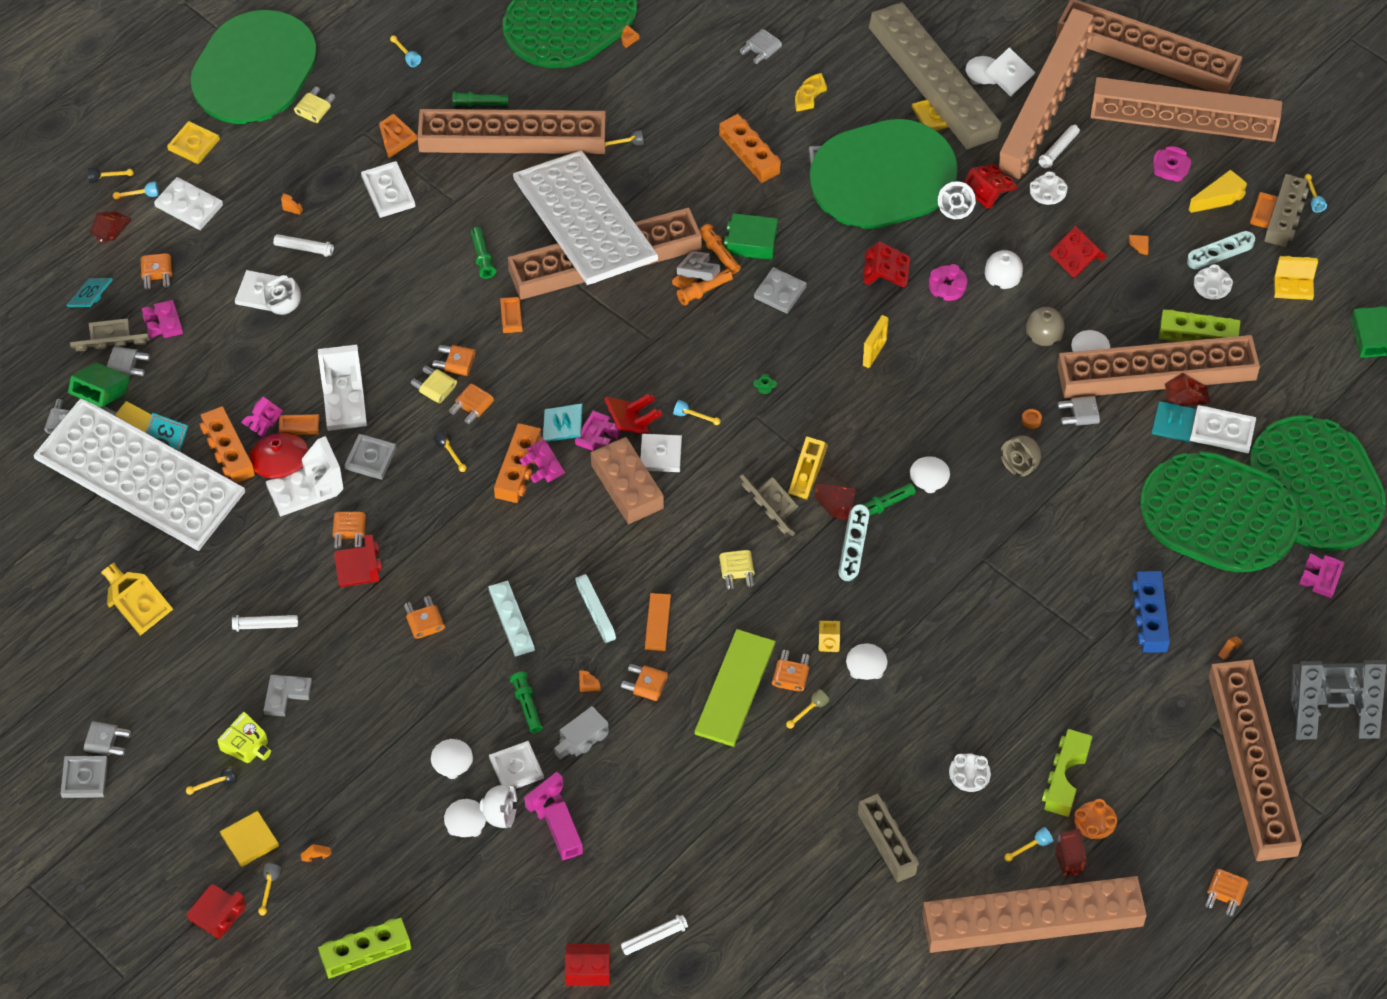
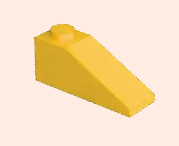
M1229 170L1191 199L1189 211L1193 213L1231 205L1245 196L1247 183L1233 171Z
M806 436L788 494L808 499L823 463L828 447L827 443Z

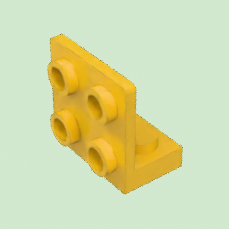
M1280 256L1274 276V298L1313 300V279L1318 259Z

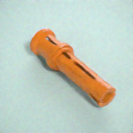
M706 224L701 227L699 231L701 238L707 243V248L716 253L732 275L737 273L741 268L740 265L724 247L722 238L715 234L712 225Z
M725 269L718 273L713 280H704L700 283L693 282L690 287L684 290H677L678 299L682 305L686 306L690 301L702 298L705 292L733 279L732 274L729 272V269Z

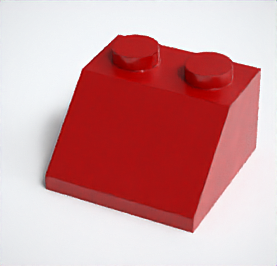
M566 944V986H610V944Z

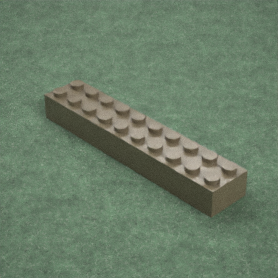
M900 2L872 12L869 29L926 100L929 101L930 105L934 107V110L946 122L963 146L968 150L997 139L1002 123L904 3Z

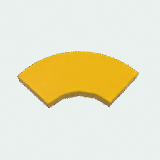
M822 73L806 79L799 90H797L795 96L796 112L814 108L815 97L827 91Z

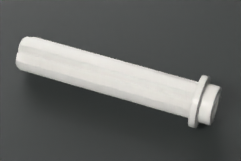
M1071 125L1044 155L1039 157L1041 167L1049 168L1053 165V161L1080 132L1077 125Z
M278 234L274 236L273 241L275 246L324 254L325 257L331 256L334 249L333 244H330V242L322 243Z
M236 615V617H232V629L237 630V632L240 629L298 626L297 615L239 617V615Z
M676 915L675 919L623 942L621 948L624 954L628 955L680 930L682 932L685 931L688 925L684 916Z

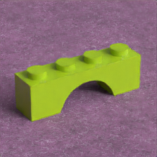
M1068 729L1066 737H1061L1059 748L1062 749L1061 754L1056 753L1053 765L1057 767L1055 772H1050L1048 783L1051 786L1050 789H1045L1042 801L1046 802L1044 810L1069 817L1076 789L1067 781L1065 772L1074 765L1085 764L1093 736Z

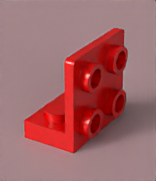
M993 164L971 168L963 182L973 189L976 199L987 209L992 208L999 193L1016 190L1018 187L1011 177L1003 174L1000 168Z
M1076 226L1049 253L1073 278H1076L1093 259L1098 258L1102 262L1107 257Z

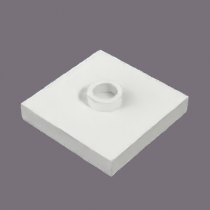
M1010 48L985 70L1010 96L1035 74Z
M246 270L235 298V304L270 311L262 302L263 289L266 291L269 287L267 284L279 276Z
M642 434L641 461L648 471L680 472L682 435Z
M529 741L489 755L501 785L513 786L517 789L544 779Z

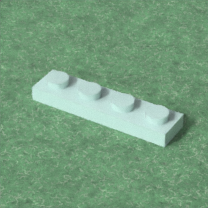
M505 581L489 586L490 595L515 657L535 651L509 582Z

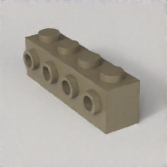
M1285 174L1267 229L1265 242L1287 248L1289 240L1293 241L1296 231L1293 230V226H1298L1300 216L1297 214L1298 212L1302 213L1305 203L1302 201V198L1306 199L1309 188L1306 187L1307 179Z
M879 794L859 801L858 815L896 882L898 883L916 875L917 866L919 865L917 857L909 849L908 842L901 835L895 819H892L886 803L881 800Z

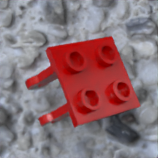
M647 394L635 402L610 397L604 399L619 430L648 434L647 425L662 415L661 410L657 412L656 409L642 417L638 413L655 400L653 395Z

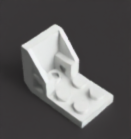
M357 345L318 349L327 430L367 426Z
M326 436L318 439L302 458V469L289 476L266 481V486L280 517L336 497L343 490L340 466Z

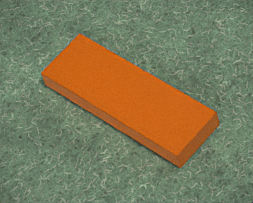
M650 593L645 650L666 651L671 602L670 594Z

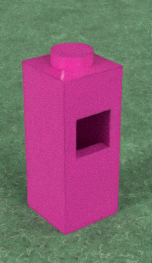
M565 802L552 803L544 808L545 819L562 861L583 854L581 840Z

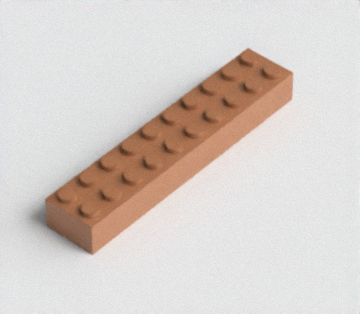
M1079 0L1069 1L1058 22L1056 38L1059 37L1073 8L1094 15L1093 23H1095V28L1092 32L1094 38L1092 43L1088 44L1086 48L1211 92L1228 94L1240 71L1241 56Z
M1072 9L1000 151L999 168L1003 174L1020 179L1023 173H1027L1029 168L1028 162L1035 157L1036 146L1042 143L1044 138L1043 132L1049 129L1051 124L1050 118L1052 115H1056L1058 110L1057 104L1059 101H1063L1066 93L1064 90L1066 86L1070 87L1073 79L1072 74L1078 71L1079 61L1085 57L1086 47L1093 41L1094 15Z
M1096 77L1090 118L1275 142L1281 119L1282 101Z
M420 109L419 152L572 154L582 150L584 154H605L606 111Z
M689 208L634 222L658 255V260L649 264L685 255L691 251L701 250V234ZM558 243L508 257L509 273L520 300L585 282Z
M1252 335L1059 353L1057 368L1064 398L1254 381L1257 380L1260 365Z
M1253 659L1212 664L1209 680L1255 860L1264 861L1296 857L1299 855L1302 843Z
M1138 876L929 901L923 904L922 916L929 952L932 953L1143 927L1146 911Z

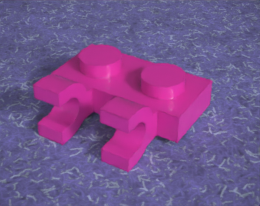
M173 300L154 304V309L151 307L142 308L143 320L147 325V332L150 338L163 334L164 338L183 334ZM158 319L159 324L151 321Z
M262 397L254 406L252 411L254 415L247 416L241 423L248 426L250 422H253L249 428L257 432L260 427L258 435L264 438L268 427H272L283 410L265 397Z
M592 411L582 427L581 437H576L575 444L593 451L595 447L602 448L611 443V439L602 437L604 432L617 440L621 432L618 431L619 429L615 423H611L609 416Z
M545 439L527 448L529 453L520 459L523 466L535 461L540 469L537 473L530 476L534 483L543 478L550 482L565 473Z
M1310 554L1305 569L1319 570V573L1315 575L1310 571L1304 570L1299 584L1308 587L1312 585L1314 586L1313 592L1332 598L1344 562L1327 555L1320 559Z
M558 772L554 773L525 796V807L530 812L535 810L540 820L545 817L543 805L546 803V800L551 797L554 803L563 802L560 795L563 788L562 776Z

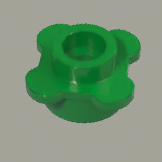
M762 374L761 378L754 380L753 385L757 387L760 393L768 394L777 386V382L769 378L768 374Z

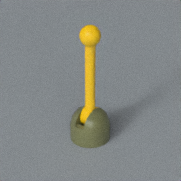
M821 689L815 691L811 697L812 703L793 720L787 721L786 726L790 729L793 728L795 723L814 706H825L829 702L828 696Z

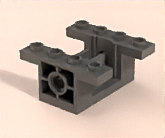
M1365 660L1364 663L1323 664L1322 661H1300V664H1293L1290 703L1296 716L1294 735L1296 740L1317 739L1319 716H1321L1318 705L1349 707V704H1354L1359 716L1358 738H1380L1387 665L1385 660Z

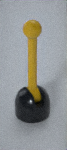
M88 168L89 183L98 182L102 176H132L134 174L132 169L101 173L97 168Z
M446 430L438 432L433 440L438 446L447 448L458 464L459 471L464 472L466 465L460 462L449 445L451 443L450 435Z
M232 766L223 769L219 778L195 787L188 786L186 793L191 795L196 790L220 781L224 784L237 782Z

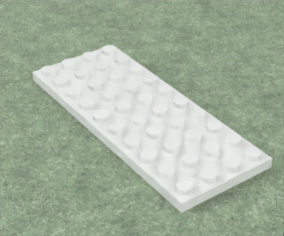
M582 150L513 173L515 182L587 285L658 260V255Z
M83 399L76 403L34 454V458L197 551L202 548L245 493L244 487Z

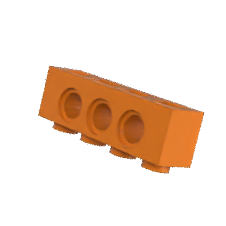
M736 114L719 123L720 137L761 183L780 174L781 161L779 157L770 151L769 146L762 142L758 133L749 127L745 119Z
M223 406L201 414L202 423H200V428L203 434L208 435L207 442L210 448H214L216 451L214 455L217 463H222L223 465L222 472L224 477L238 483L255 476L252 463Z
M518 423L494 486L495 498L518 503L520 496H524L526 480H530L532 464L536 463L533 461L526 466L518 463H521L520 459L529 453L527 448L524 447L529 448L544 439V437H541V428Z

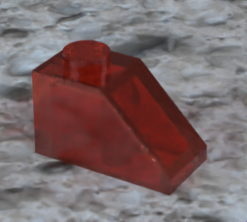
M117 211L96 213L90 234L95 236L97 241L103 243L116 240L130 223L131 218Z
M1181 373L1165 383L1167 399L1179 406L1208 404L1210 402L1207 386L1185 373Z
M816 484L815 498L832 517L842 520L848 519L850 511L854 508L856 489Z
M1079 828L1060 833L1058 836L1055 855L1063 875H1076L1085 868L1086 856Z

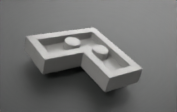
M691 251L677 267V275H684L687 278H702L706 281L713 280L720 272V265L708 263L710 260L709 253Z
M270 675L264 715L285 716L289 698L309 700L312 678Z

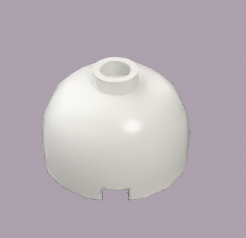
M951 182L945 185L940 190L938 196V205L941 212L946 217L952 219L967 217L973 211L976 204L973 189L962 182Z
M1008 250L993 253L986 262L984 273L986 280L991 285H998L1002 289L1018 285L1023 274L1021 259L1015 253Z
M284 275L271 280L267 284L269 287L266 291L264 289L262 291L261 299L263 304L275 314H288L295 310L301 301V291L298 284L293 278H288Z
M507 785L495 786L486 793L485 798L481 799L480 810L483 811L488 823L500 828H510L516 815V809H513V802H517L515 788Z

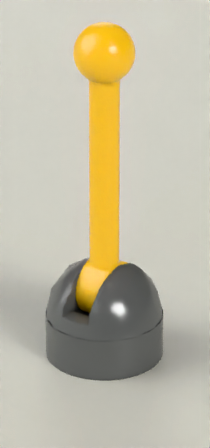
M642 130L633 132L630 138L605 142V147L629 141L634 145H644Z
M267 863L264 865L263 875L267 880L262 906L258 910L260 915L267 913L266 904L271 882L278 879L281 872V867L276 864Z

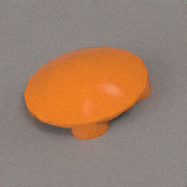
M1096 799L1095 801L1083 804L1076 810L1075 825L1083 836L1090 839H1102L1114 832L1117 826V816L1115 811L1104 800Z

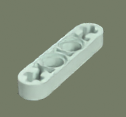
M1244 231L1193 250L1188 255L1187 264L1192 269H1201L1248 251L1254 246L1255 236L1251 232ZM1229 244L1232 245L1234 249L1228 250L1224 246ZM1215 251L1218 255L1211 256L1208 254V252Z
M856 505L849 513L839 565V576L844 581L853 580L859 573L869 519V511L863 505ZM859 510L863 516L859 519V523L856 524L858 515L855 513ZM851 529H858L861 533L860 538L852 537ZM850 547L854 548L857 551V556L850 557L847 549ZM849 562H853L850 566V571L853 573L847 575V571L844 570L849 566Z
M584 574L576 577L577 587L604 642L607 643L615 640L613 627L587 575Z

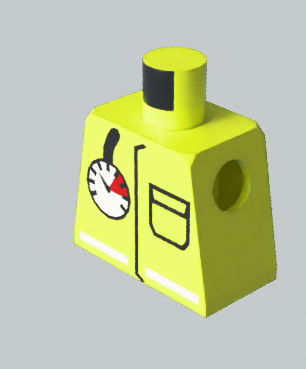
M245 712L218 739L219 748L222 752L246 763H250L256 756L266 760L271 754V750L266 747L268 743L266 733Z

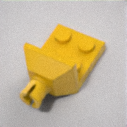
M114 562L101 572L111 584L108 588L107 605L110 608L115 604L140 636L173 610L145 574L127 572L124 575Z

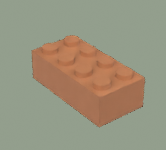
M627 437L591 452V466L628 524L664 509L662 492Z

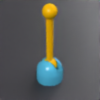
M395 35L391 36L390 41L396 43L406 54V63L410 67L419 65L421 56L415 51L408 52Z
M1306 174L1304 179L1308 180L1307 182L1313 194L1311 208L1314 212H1322L1327 207L1326 201L1323 197L1317 196L1311 181L1312 176Z
M154 181L149 182L145 189L124 193L115 192L113 193V198L119 199L123 196L140 193L156 197L159 196L157 182Z
M678 399L674 408V415L685 416L689 413L711 421L714 425L720 424L719 418H712L692 411L686 402Z
M1043 827L1037 831L1034 841L1011 854L1007 853L1004 858L1007 862L1013 860V857L1035 844L1046 846L1052 843L1053 838L1047 828Z

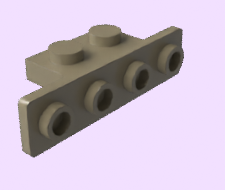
M128 319L89 323L91 340L70 342V346L72 349L80 352L87 351L88 347L105 349L107 345L114 344L117 347H124L126 343L134 342V345H142L150 340L149 334L130 335Z
M742 474L740 476L744 481L742 486L749 493L752 491L755 494L753 499L760 506L764 505L767 508L765 513L772 520L776 519L779 522L777 527L784 534L788 532L793 536L795 532L785 522V519L799 507L775 478L772 477L758 490Z

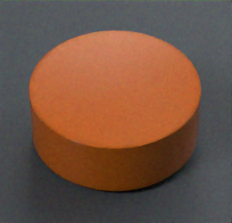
M1035 409L1024 411L1022 414V424L1026 428L1035 429L1040 426L1042 415L1039 411Z

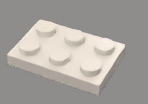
M396 161L361 172V177L380 218L415 207V201Z
M178 177L154 201L155 207L198 230H201L223 206L222 200Z
M1198 405L1190 441L1249 453L1256 417Z

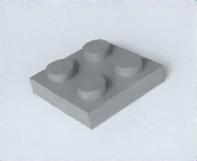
M773 267L754 293V298L788 314L805 290L806 282Z
M359 434L345 463V470L382 480L397 449L396 444Z
M65 756L61 797H104L108 766L107 756Z

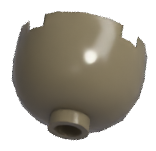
M1038 308L1030 314L1026 322V334L1032 338V342L1035 344L1051 346L1054 342L1060 341L1064 335V319L1054 308Z
M1018 435L1006 441L1001 448L1003 450L1002 462L1013 474L1017 472L1022 474L1021 476H1026L1033 472L1040 464L1041 449L1038 443L1028 436Z

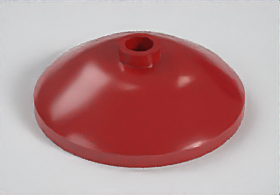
M275 433L259 440L251 449L249 459L254 472L266 478H282L297 472L303 467L302 458L308 452L306 442L297 435Z

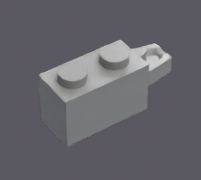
M591 706L560 729V744L554 748L555 755L561 760L568 754H574L577 757L581 753H586L594 743L602 741L608 735V722Z

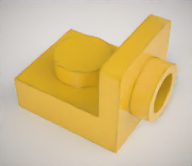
M820 621L819 651L839 652L840 621Z

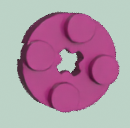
M1170 146L1162 151L1160 149L1156 152L1153 160L1154 174L1167 180L1179 182L1189 173L1191 159L1186 156L1187 153L1183 149Z
M952 264L950 266H941L931 271L929 289L937 298L940 296L943 297V300L952 301L964 294L967 288V277L960 270L959 266ZM951 281V285H948L947 283L944 284V282Z

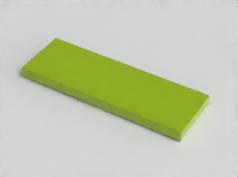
M736 629L695 729V735L729 746H735L775 647V641Z

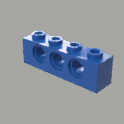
M1162 571L1137 572L1136 579L1132 580V591L1136 592L1134 609H1138V615H1136V627H1140L1138 644L1142 645V653L1167 652L1170 640Z

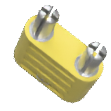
M314 87L310 93H306L296 105L294 111L299 116L318 123L330 109V104L335 99V95L330 94L326 100L316 96L320 89Z
M426 365L423 368V372L430 375L424 383L414 378L411 381V385L420 389L419 392L440 404L455 388L457 380L438 369L433 370Z
M751 551L725 552L719 555L722 577L726 580L727 589H730V586L731 589L734 588L733 579L746 577L747 586L750 587V583L751 587L754 586L753 575L755 572Z

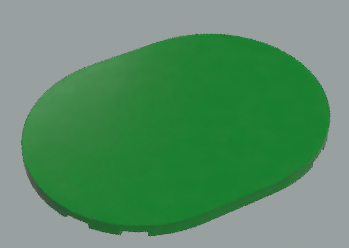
M512 0L503 17L504 38L509 48L518 57L533 65L545 68L576 66L590 60L619 39L627 25L629 27L632 26L637 14V0Z
M251 11L228 20L213 34L193 68L191 87L197 104L210 116L234 124H247V122L253 121L262 122L272 118L273 115L280 111L283 112L295 100L315 65L317 52L313 34L302 21L292 15L279 11Z
M905 119L881 121L832 137L817 151L810 170L811 190L816 202L824 212L829 213L837 221L845 225L859 226L863 229L885 227L920 217L939 208L938 196L940 190L945 185L956 182L957 162L948 142L931 127Z
M1300 415L1287 417L1272 423L1255 440L1250 454L1249 466L1275 477L1292 494L1296 501L1300 524L1295 542L1317 550L1338 551L1349 549L1365 542L1377 531L1385 513V491L1363 445L1351 432H1347L1338 423L1331 420Z
M1199 452L1192 454L1182 453L1173 456L1172 459L1160 463L1147 477L1141 492L1140 508L1142 518L1150 533L1160 543L1173 551L1221 570L1252 572L1267 568L1281 560L1290 551L1298 535L1300 517L1297 504L1292 494L1287 491L1284 485L1268 473L1219 454Z

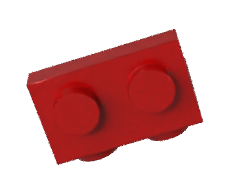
M880 241L866 251L864 256L865 266L863 268L864 283L870 285L877 278L882 277L903 288L907 286L910 257Z
M372 534L364 536L365 547L339 550L334 553L340 587L379 581L378 571H382L381 561L376 559L375 554H379L378 542H373Z
M210 885L189 910L187 918L220 940L235 920L244 912L246 908L244 895L236 891L231 896L216 885Z

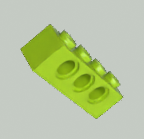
M1163 309L1159 339L1183 342L1239 336L1240 320Z
M401 918L389 919L379 926L367 927L362 932L348 934L340 940L328 941L318 947L328 979L411 949L410 940ZM382 937H389L387 941L380 940ZM363 944L369 945L367 948L364 949L359 948ZM341 952H348L345 956H339Z

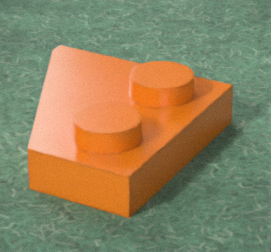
M395 114L390 115L379 123L386 153L389 158L417 140V135Z

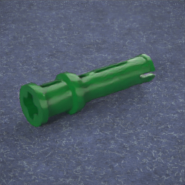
M453 91V108L456 106H468V108L478 105L508 107V95L473 94L471 91H468V93H456V91Z
M474 227V231L471 229L470 233L477 254L476 264L480 268V277L488 279L496 274V269L492 265L493 258L487 251L482 228Z
M908 483L881 497H872L871 501L857 505L865 506L869 511V516L876 513L880 514L884 511V508L914 495L915 489L911 483ZM858 510L857 512L861 518L863 515H861V511Z
M517 672L510 677V682L514 685L515 697L520 700L529 731L537 733L543 727L532 699L533 689L529 687L527 673Z

